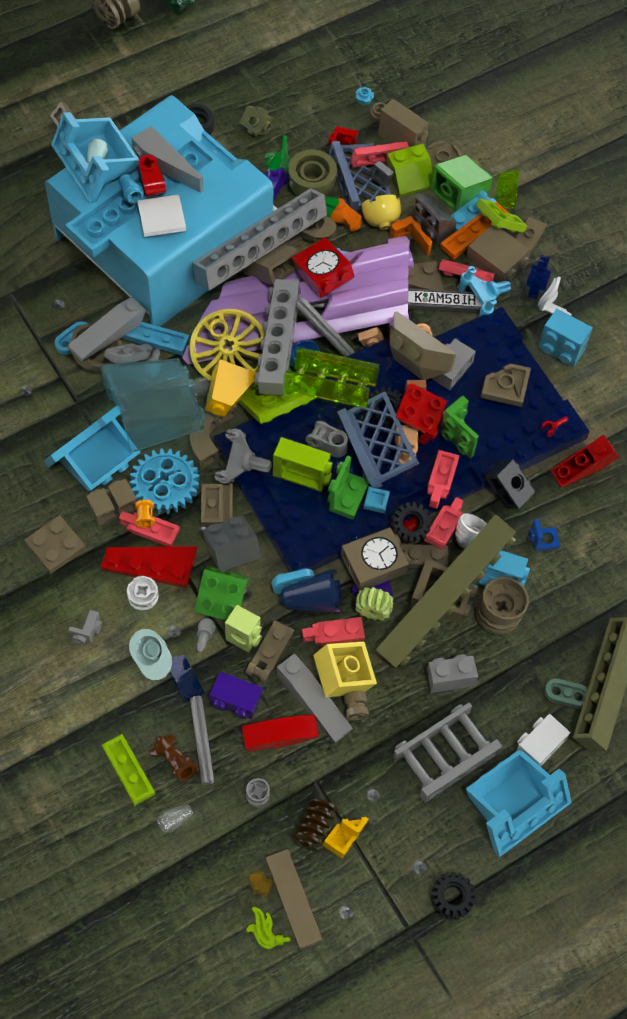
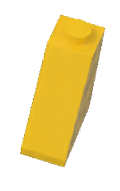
M220 359L212 372L205 410L225 417L255 383L256 372Z

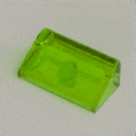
M519 170L501 173L498 176L496 201L502 207L515 209Z

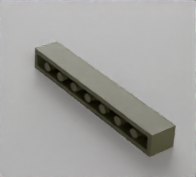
M495 514L376 650L394 667L398 668L401 666L404 668L412 659L409 656L414 649L419 651L427 642L424 639L429 632L434 634L442 625L439 622L444 615L449 617L457 608L454 605L459 598L464 600L472 591L469 588L474 581L479 583L487 574L484 571L489 564L494 566L502 557L499 554L504 547L508 550L516 541L514 538L516 531Z

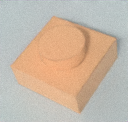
M377 327L358 333L359 341L365 348H374L385 342L383 334Z

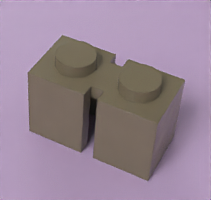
M126 479L114 481L108 486V489H96L89 495H86L88 506L98 526L116 519L115 508L110 498L119 515L122 511L130 513L136 510L135 503L137 499Z

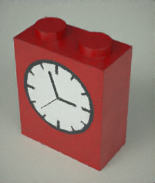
M326 237L291 257L296 272L320 297L325 296L355 277L351 262Z

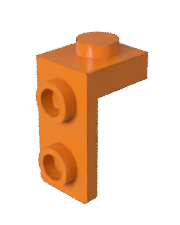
M412 216L397 220L391 225L390 238L411 235L426 256L430 255L432 241L428 235L424 234L420 224L417 221L415 222Z

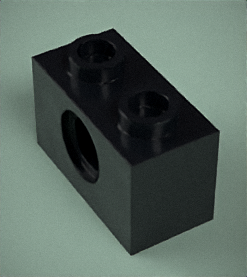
M500 459L484 475L506 508L520 509L535 493L531 482L524 476L519 464L513 459Z

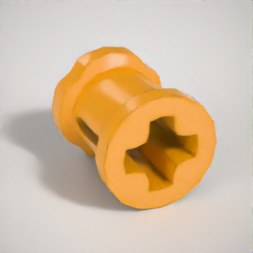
M139 500L135 503V509L137 510L136 526L149 528L155 525L152 512L154 508L153 501Z

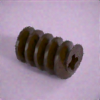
M320 798L309 801L310 807L305 809L306 815L301 817L302 824L297 826L298 832H295L292 837L298 845L312 852H318L314 844L322 845V841L318 839V836L326 837L327 835L322 828L330 829L331 827L326 822V819L334 820L335 818L330 811L338 812L339 810L334 804Z

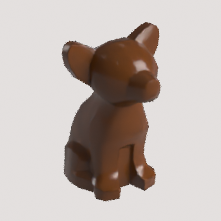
M172 734L168 737L159 736L154 744V749L149 750V754L152 757L165 756L168 764L173 768L174 776L180 782L192 778L197 771V765L192 762L191 758H186L180 750L173 747L176 741Z

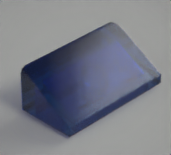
M185 655L172 657V666L168 674L183 702L190 701V698L193 696L205 694Z

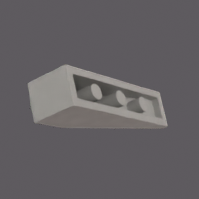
M152 126L132 137V150L138 158L144 155H152L156 158L161 173L200 193L204 191L203 177Z
M130 297L115 306L68 344L67 348L80 361H83L139 327L146 310L133 297Z
M295 653L277 666V678L310 715H315L317 724L334 743L338 742L353 729L331 698L325 697L322 686Z

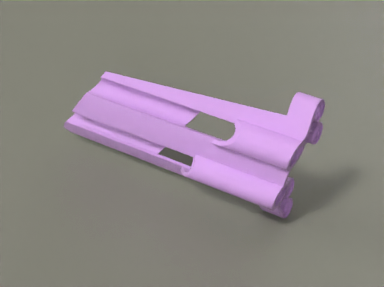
M405 235L386 239L387 244L344 253L343 255L350 262H354L352 269L355 277L323 297H320L296 271L283 278V280L300 281V299L305 298L309 304L329 300L321 316L337 333L388 323V330L390 332L394 312L398 311L409 319L408 276L409 269L414 268L413 257L409 249L410 242ZM253 276L225 282L219 299L210 302L200 321L210 313L218 310L237 309L252 315L264 328V322L268 321L269 318L267 316V304H271V299L269 298L270 287H274V285L258 280ZM235 317L224 318L229 329L228 336L232 332L236 320ZM242 319L236 336L240 335L251 324ZM310 320L298 322L295 326L293 343L300 340L323 337L324 335ZM217 326L214 329L216 334H222L225 331V328L222 326ZM204 329L199 336L207 340L217 341L212 338L211 333L207 329ZM255 329L243 341L258 339L261 336ZM196 344V353L214 349L206 345ZM229 344L226 345V348H228L229 351L232 350V347ZM187 345L182 357L187 364H193L190 356V345ZM261 345L245 348V350H260ZM216 356L200 359L198 362L212 360Z

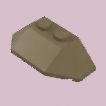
M398 311L394 312L390 327V347L394 360L421 380H427L452 371L457 353Z

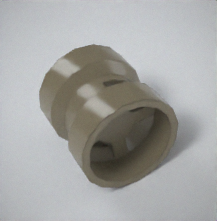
M353 691L344 695V703L347 705V720L357 721L369 717L368 708L365 706L367 702L365 692Z

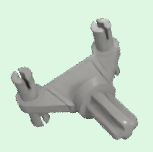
M229 429L226 431L228 433L225 434L226 437L233 441L226 470L216 472L215 474L218 475L215 476L216 480L223 484L234 482V479L243 472L250 471L251 469L265 473L270 471L272 467L271 461L256 457L255 453L251 452L245 440V433L239 429Z

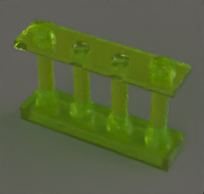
M298 347L295 360V369L297 371H286L284 391L367 408L370 388L366 386H376L380 364ZM305 372L315 373L318 375L317 377L306 375ZM326 376L334 377V378H338V380H337V381H334V380H330V379H325V377H326ZM346 381L357 382L358 385L348 384Z

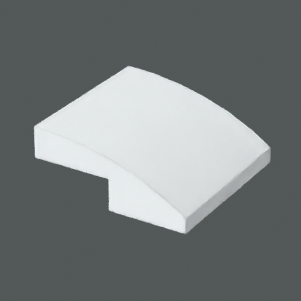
M179 195L137 201L144 237L186 231Z

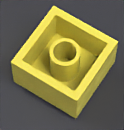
M364 642L326 644L313 655L325 697L344 696L346 693L353 691L366 692L377 684Z

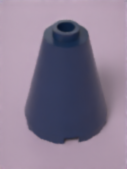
M336 569L328 570L285 587L284 592L280 593L282 606L286 605L287 610L342 613V609L338 608V605H342L340 581L334 579V575L338 574Z

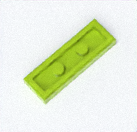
M123 734L102 744L103 750L134 806L156 795Z

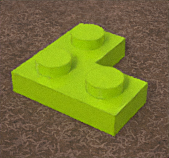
M480 198L476 204L481 210V214L492 221L491 224L498 229L506 228L513 233L515 231L524 233L528 227L518 216L503 212L492 201Z

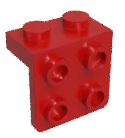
M410 383L397 410L396 418L421 431L417 442L425 445L430 439H435L439 430L437 426L443 419L447 401Z

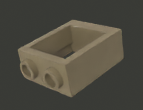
M429 560L425 561L411 600V607H414L424 596L431 575L441 577L448 567ZM475 581L469 587L472 591L462 600L460 608H456L449 617L444 615L443 618L461 624L463 616L468 617L471 605L468 604L469 598L475 597L478 588L477 585H474Z

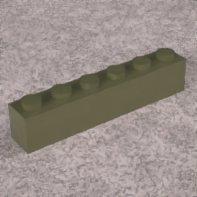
M627 617L610 618L574 732L573 738L588 751H607L627 686Z

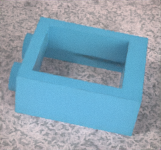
M501 551L499 554L502 557L494 566L489 564L484 570L487 574L479 583L475 581L476 584L486 586L492 579L510 577L519 581L524 586L530 568L526 567L528 559Z

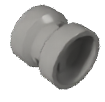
M253 779L247 784V801L256 808L265 806L270 797L269 785L263 779Z

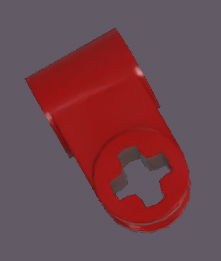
M152 155L142 156L138 163L145 197L165 193V181L156 158Z

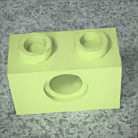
M236 605L225 622L226 640L247 652H250L252 647L256 648L262 638L260 635L262 630L260 617Z

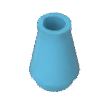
M123 174L119 178L124 199L131 204H136L138 200L143 199V188L129 174Z

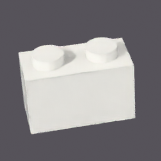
M551 714L545 719L540 717L532 726L534 730L530 734L524 733L517 741L519 746L516 751L521 749L540 767L567 740L570 734Z

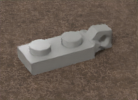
M130 343L107 348L104 357L111 360V363L114 365L123 366L124 364L149 359L153 347L149 344L137 346Z

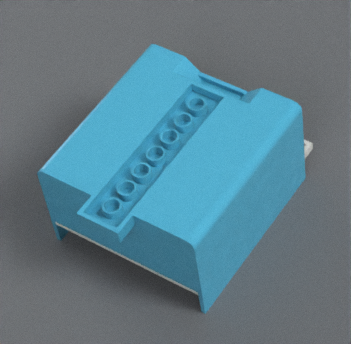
M170 95L119 131L132 148V137L152 126L203 177L204 191L201 193L163 173L161 174L165 181V193L145 197L143 192L142 200L179 195L186 231L144 237L138 204H131L124 199L119 178L103 185L96 202H89L67 168H64L45 181L55 239L58 241L66 236L129 297H133L146 310L145 312L150 315V323L159 327L209 291L196 283L192 262L277 210L273 205V184L269 178L248 160L235 158L204 131L195 114L173 95ZM138 163L136 169L128 174L142 187Z

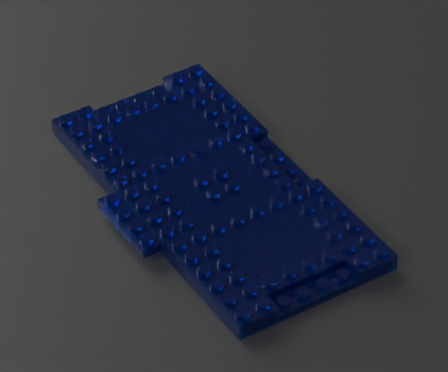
M503 307L493 310L489 315L484 314L434 337L444 345L447 343L451 344L454 339H457L476 351L473 363L451 390H448L431 378L426 380V390L447 401L444 411L461 396L469 400L468 412L465 415L464 421L479 436L474 456L469 458L461 454L451 441H447L440 432L441 421L437 426L439 430L434 440L430 439L425 445L418 442L416 458L419 464L382 482V486L377 488L390 491L385 514L363 509L367 491L354 520L329 511L330 502H327L330 493L328 492L332 479H337L338 474L336 472L341 461L344 462L347 456L351 457L350 473L367 479L338 411L344 408L348 411L367 401L371 393L374 394L376 389L380 392L382 387H384L385 391H387L388 387L391 388L392 392L396 389L398 390V395L402 393L404 396L407 380H421L394 360L388 339H384L315 370V375L323 387L315 390L317 398L311 400L308 404L300 405L289 413L281 414L266 423L261 424L253 418L231 428V430L239 429L246 434L245 440L249 449L255 453L256 457L271 461L272 467L269 472L265 473L251 469L235 478V481L288 572L305 568L314 571L341 558L342 545L387 528L392 530L393 528L389 524L392 522L390 517L394 514L393 511L405 503L416 502L417 505L422 504V508H427V514L430 515L441 510L443 506L451 505L456 497L464 499L491 486L484 475L500 459H513L519 464L522 471L587 440L590 432L568 399L563 400L523 343V335ZM510 363L531 368L522 407L481 398L486 376L502 370L504 366ZM386 403L380 404L378 406L379 410L383 412ZM361 411L355 414L356 420L364 422L367 412ZM565 416L568 418V421L558 426L550 437L547 436V432L551 428L542 430V425L545 421L556 422ZM316 421H323L343 431L348 439L347 453L344 456L337 458L330 455V462L333 463L330 472L332 476L329 485H324L322 492L273 476V455L280 438L283 437L310 446L306 442V437L313 432ZM367 427L364 437L372 439L376 429ZM224 431L214 436V445L227 466L233 441L226 437L225 434L228 433ZM380 431L376 441L386 443L389 433ZM393 435L390 445L396 446L395 435ZM374 445L371 452L372 455L380 457L384 447ZM388 448L385 459L394 461L396 450ZM441 450L459 455L449 494L446 499L440 498L438 508L430 507L432 495L427 494V488L438 451ZM382 462L380 467L381 475L389 472L392 465ZM407 514L404 517L403 522L406 520H410L415 516L412 514Z

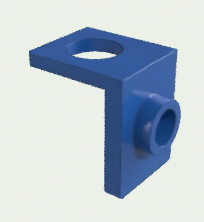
M534 519L532 527L528 531L529 540L533 543L534 551L559 548L560 543L556 528L541 529L539 519ZM543 534H550L553 537V542L550 544L544 543L542 541Z

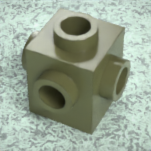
M247 106L239 123L248 128L247 132L254 136L258 134L266 135L271 129L273 117L268 115L269 111L262 107Z

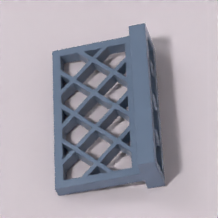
M333 141L328 154L337 164L336 180L342 198L354 211L362 209L361 205L363 202H360V195L368 198L370 202L376 201L375 197L379 193L381 195H392L389 186L384 189L382 186L379 187L373 184L371 177L367 180L360 176L362 172L371 176L372 170L368 169L367 166L356 167L359 169L357 173L349 169L351 158L346 156L344 152L353 154L354 149L375 146L374 143L341 145L340 141ZM355 180L363 183L364 186L362 188L354 184ZM369 187L376 191V193L372 195L365 191V189Z
M386 392L348 411L345 408L338 411L365 475L373 488L381 487L382 482L419 464L402 425L396 418L395 410ZM385 400L386 406L383 412L374 410L376 403ZM361 411L368 412L364 422L356 420L355 414ZM372 413L381 416L378 425L369 423ZM386 417L394 420L391 429L382 427ZM367 427L376 429L372 439L364 437ZM380 431L389 433L386 443L376 441ZM393 435L402 437L399 447L390 445ZM374 445L384 447L380 457L372 455L371 452ZM388 448L397 451L394 461L385 459ZM402 452L410 454L412 458L411 461L405 464L398 462ZM382 462L391 464L390 471L381 475L380 467Z

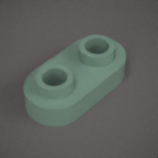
M555 678L547 683L544 694L553 703L581 709L588 688L581 684ZM552 690H557L559 695L553 694ZM574 696H580L581 701H577Z

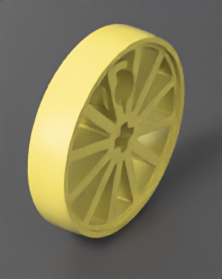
M222 309L212 312L197 324L190 339L192 362L199 374L209 382H211L212 376L208 373L217 365L220 359L226 362L230 360L232 364H235V358L244 368L259 372L260 367L257 366L253 369L240 355L258 360L259 355L262 354L247 351L245 348L261 345V339L265 338L266 333H264V328L259 321L244 311ZM235 317L236 320L232 332L228 336L229 329L224 318ZM242 319L251 324L240 335L236 336ZM217 326L225 328L222 334L214 333V329ZM204 329H207L211 333L212 338L217 341L207 340L199 336ZM255 329L261 336L258 339L243 341ZM196 344L206 345L214 349L196 353ZM228 344L232 347V350L230 351L228 348H226V345ZM216 356L205 368H201L198 363L200 359Z

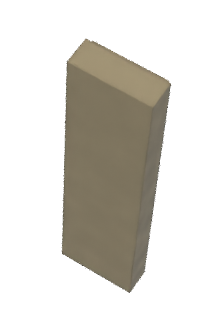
M286 849L266 857L267 865L299 950L322 942L323 939L289 850Z

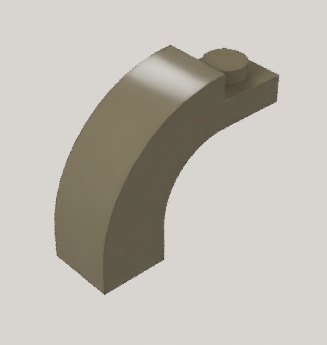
M237 405L225 417L208 412L204 407L194 418L190 428V446L192 457L200 470L219 461V451L210 439V436L216 428L237 417Z

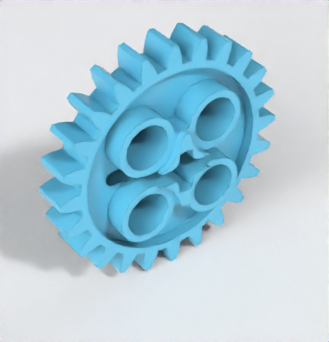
M161 448L160 454L152 450L151 457L144 454L145 461L137 460L138 466H133L134 473H130L132 480L130 481V487L134 495H136L137 501H153L154 508H157L158 514L161 513L162 509H165L166 513L169 514L171 508L178 512V506L185 509V501L192 503L191 496H197L196 489H199L198 481H200V477L197 474L198 468L194 467V461H188V455L180 457L179 450L174 455L172 454V449H169L168 453H164L163 448ZM166 466L172 467L171 469L167 470L163 469ZM149 477L154 478V479L151 480V481H147V480H146V479L149 478ZM179 481L184 482V484L177 485L175 483ZM159 493H166L165 496H158Z

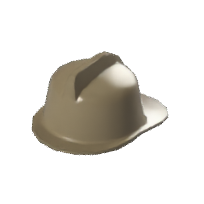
M325 216L301 231L299 235L306 240L329 237L334 234L337 225L334 220Z

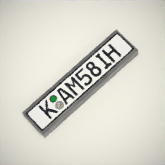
M408 288V309L480 313V308L482 307L474 292Z

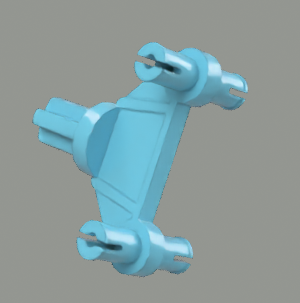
M469 266L468 270L460 277L461 282L457 288H459V291H465L467 285L470 286L482 305L477 319H479V322H484L487 316H490L494 310V305L497 303L495 299L499 294L509 292L511 290V283L509 281L498 283L483 281L474 276L476 272L475 267Z

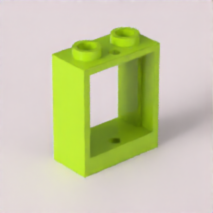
M281 437L273 455V476L322 492L324 485H329L332 473H330L333 463L330 462L331 453Z

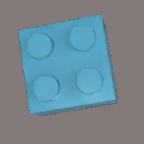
M556 308L544 326L538 348L544 353L560 359L561 362L574 367L586 349L593 327Z

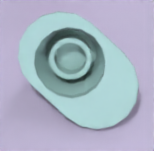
M141 629L135 632L131 637L129 650L141 672L146 678L151 680H160L166 677L172 666V657L165 641L155 631L150 629Z

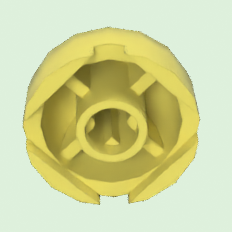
M381 195L375 197L376 201L370 202L369 199L364 201L361 205L364 219L373 227L380 228V230L390 229L391 225L400 217L401 202L399 197L396 198V195Z

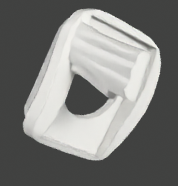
M558 276L553 278L549 289L541 297L538 307L540 311H546L551 314L557 308L571 316L572 314L567 312L566 309L552 303L558 295V286L561 277Z

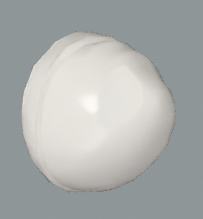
M463 514L458 519L455 531L458 545L466 548L487 523L473 514Z

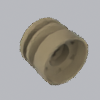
M91 0L93 9L99 19L111 29L117 28L126 19L131 18L140 10L139 0Z
M510 577L492 579L486 584L475 608L476 619L479 625L495 635H505L516 629L529 605V595L525 587L519 581Z

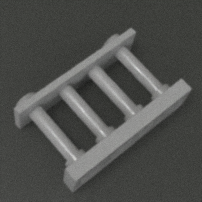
M470 702L464 706L462 704L456 706L451 711V715L409 742L405 740L395 747L394 761L396 762L404 757L423 783L420 797L424 803L500 754L503 747L497 739L492 743L486 741L467 716L472 708ZM457 721L462 723L479 746V751L474 755L466 752L449 729ZM440 732L460 758V764L454 768L452 765L449 766L430 740ZM420 745L424 746L442 771V776L436 780L428 776L411 752Z

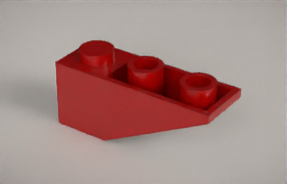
M603 434L550 471L560 486L564 487L602 470L620 458V456Z

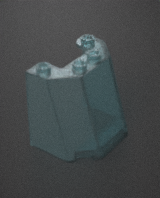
M179 358L109 364L100 368L107 398L109 401H115L122 416L131 452H136L204 429L203 420L206 417L203 408H199L194 393L196 391L193 379H189L188 369L186 365L182 366Z

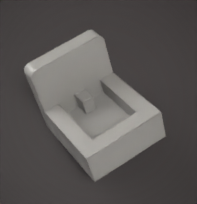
M89 611L82 630L69 627L68 633L73 642L81 645L85 643L92 645L95 634H99L102 627L99 612Z

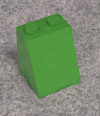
M463 155L434 166L431 192L456 212L475 198L480 191L484 190L487 193L491 188L492 177L487 171L480 168L474 160Z

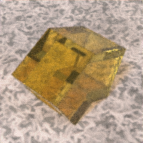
M264 871L249 875L253 893L268 898L273 880L265 878Z

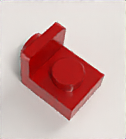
M336 126L334 133L329 135L328 145H331L333 141H340L341 145L357 144L358 131Z

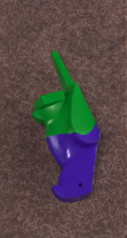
M283 135L282 147L279 153L265 154L266 161L264 165L267 167L265 176L273 184V200H275L282 186L289 182V156L286 135Z

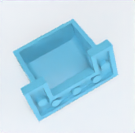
M71 112L63 113L51 146L89 202H96L103 185L121 177L123 174L134 171L138 165L139 158L111 118L75 119ZM92 139H100L106 142L108 152L104 160L100 155L92 156L90 164H88V143Z
M117 405L43 462L49 468L59 461L89 492L100 483L104 486L113 479L111 475L116 471L120 474L129 467L128 462L141 452L115 419L123 412Z
M521 749L498 763L495 768L482 775L477 781L466 788L469 799L488 821L486 825L492 847L499 857L572 803L566 774L558 769L549 775Z

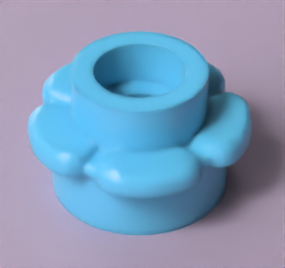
M367 87L359 88L356 91V99L362 105L369 104L374 98V93Z

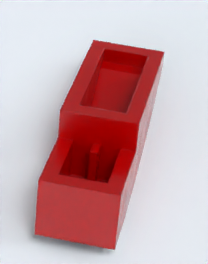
M315 715L285 717L242 726L245 747L251 753L272 747L279 749L320 738Z

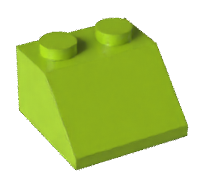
M424 144L387 153L386 166L394 172L391 180L400 197L431 188L433 169L430 156Z

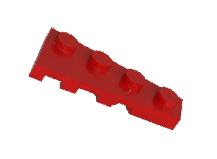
M198 546L107 547L101 569L102 571L135 578L146 576L158 583L187 589Z

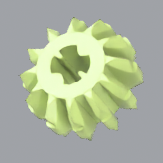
M365 587L357 595L355 610L361 616L367 617V619H373L374 621L379 619L382 621L385 618H389L392 613L393 597L388 592H383L382 589Z

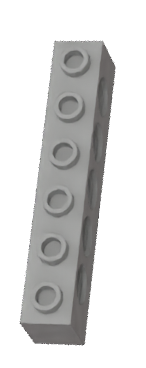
M275 279L274 287H270L269 298L271 299V304H267V316L269 318L268 321L264 322V333L266 335L265 338L261 339V350H263V353L258 357L260 371L255 374V385L259 387V394L285 395L298 314L296 303L300 300L301 295L300 281Z

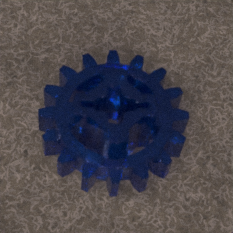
M541 255L538 264H532L526 286L530 287L528 297L538 299L540 290L546 291L552 268L548 267L550 257Z

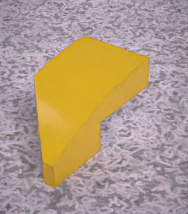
M367 817L351 821L342 819L341 823L337 824L324 840L323 846L342 859L369 819Z

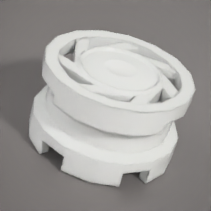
M146 576L134 578L127 587V597L130 605L141 611L153 608L159 598L158 587L155 581Z

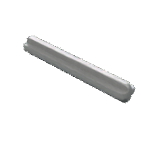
M301 298L296 303L297 308L348 361H351L356 356L355 351L305 298Z
M193 696L190 698L201 782L202 785H210L214 783L203 699L201 696Z

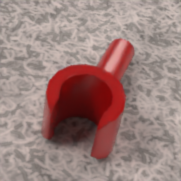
M565 416L556 422L545 421L542 425V430L551 428L547 432V436L550 437L558 426L568 421V418Z

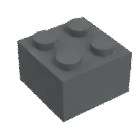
M243 515L233 517L219 524H212L202 529L207 550L220 572L262 558L257 536Z

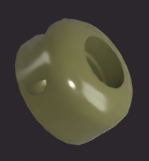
M311 149L301 151L291 159L288 167V181L295 194L299 196L310 188L325 196L332 192L336 184L337 164L329 154ZM309 176H315V177H317V178H315V179H310V178H308V177H309Z

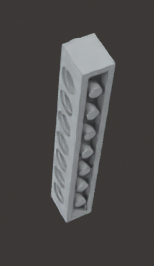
M312 188L308 189L192 262L196 283L208 290L215 288L223 281L327 215L325 195Z

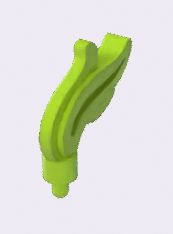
M252 907L256 917V925H249L247 932H252L255 935L257 942L262 948L269 950L275 946L284 945V942L291 941L290 937H283V935L275 936L272 933L273 922L270 914L266 913L267 918L265 920L263 912L257 907Z

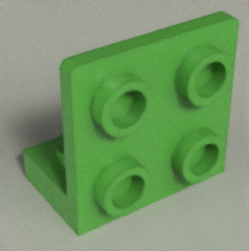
M461 396L445 410L440 432L447 441H451L457 447L461 454L472 458L479 436L465 424L464 419L468 412L469 400Z
M347 456L344 462L341 461L336 472L338 474L337 479H332L328 489L330 493L327 502H330L329 511L354 520L369 486V481L350 473L351 457Z
M208 566L203 571L194 611L227 620L236 605L241 607L245 588L249 586L251 577L229 571L220 572L217 568Z

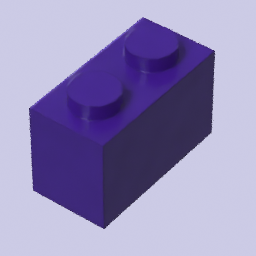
M220 672L209 695L210 704L220 711H225L226 709L234 712L233 714L238 718L246 719L247 717L253 719L262 698L263 688Z

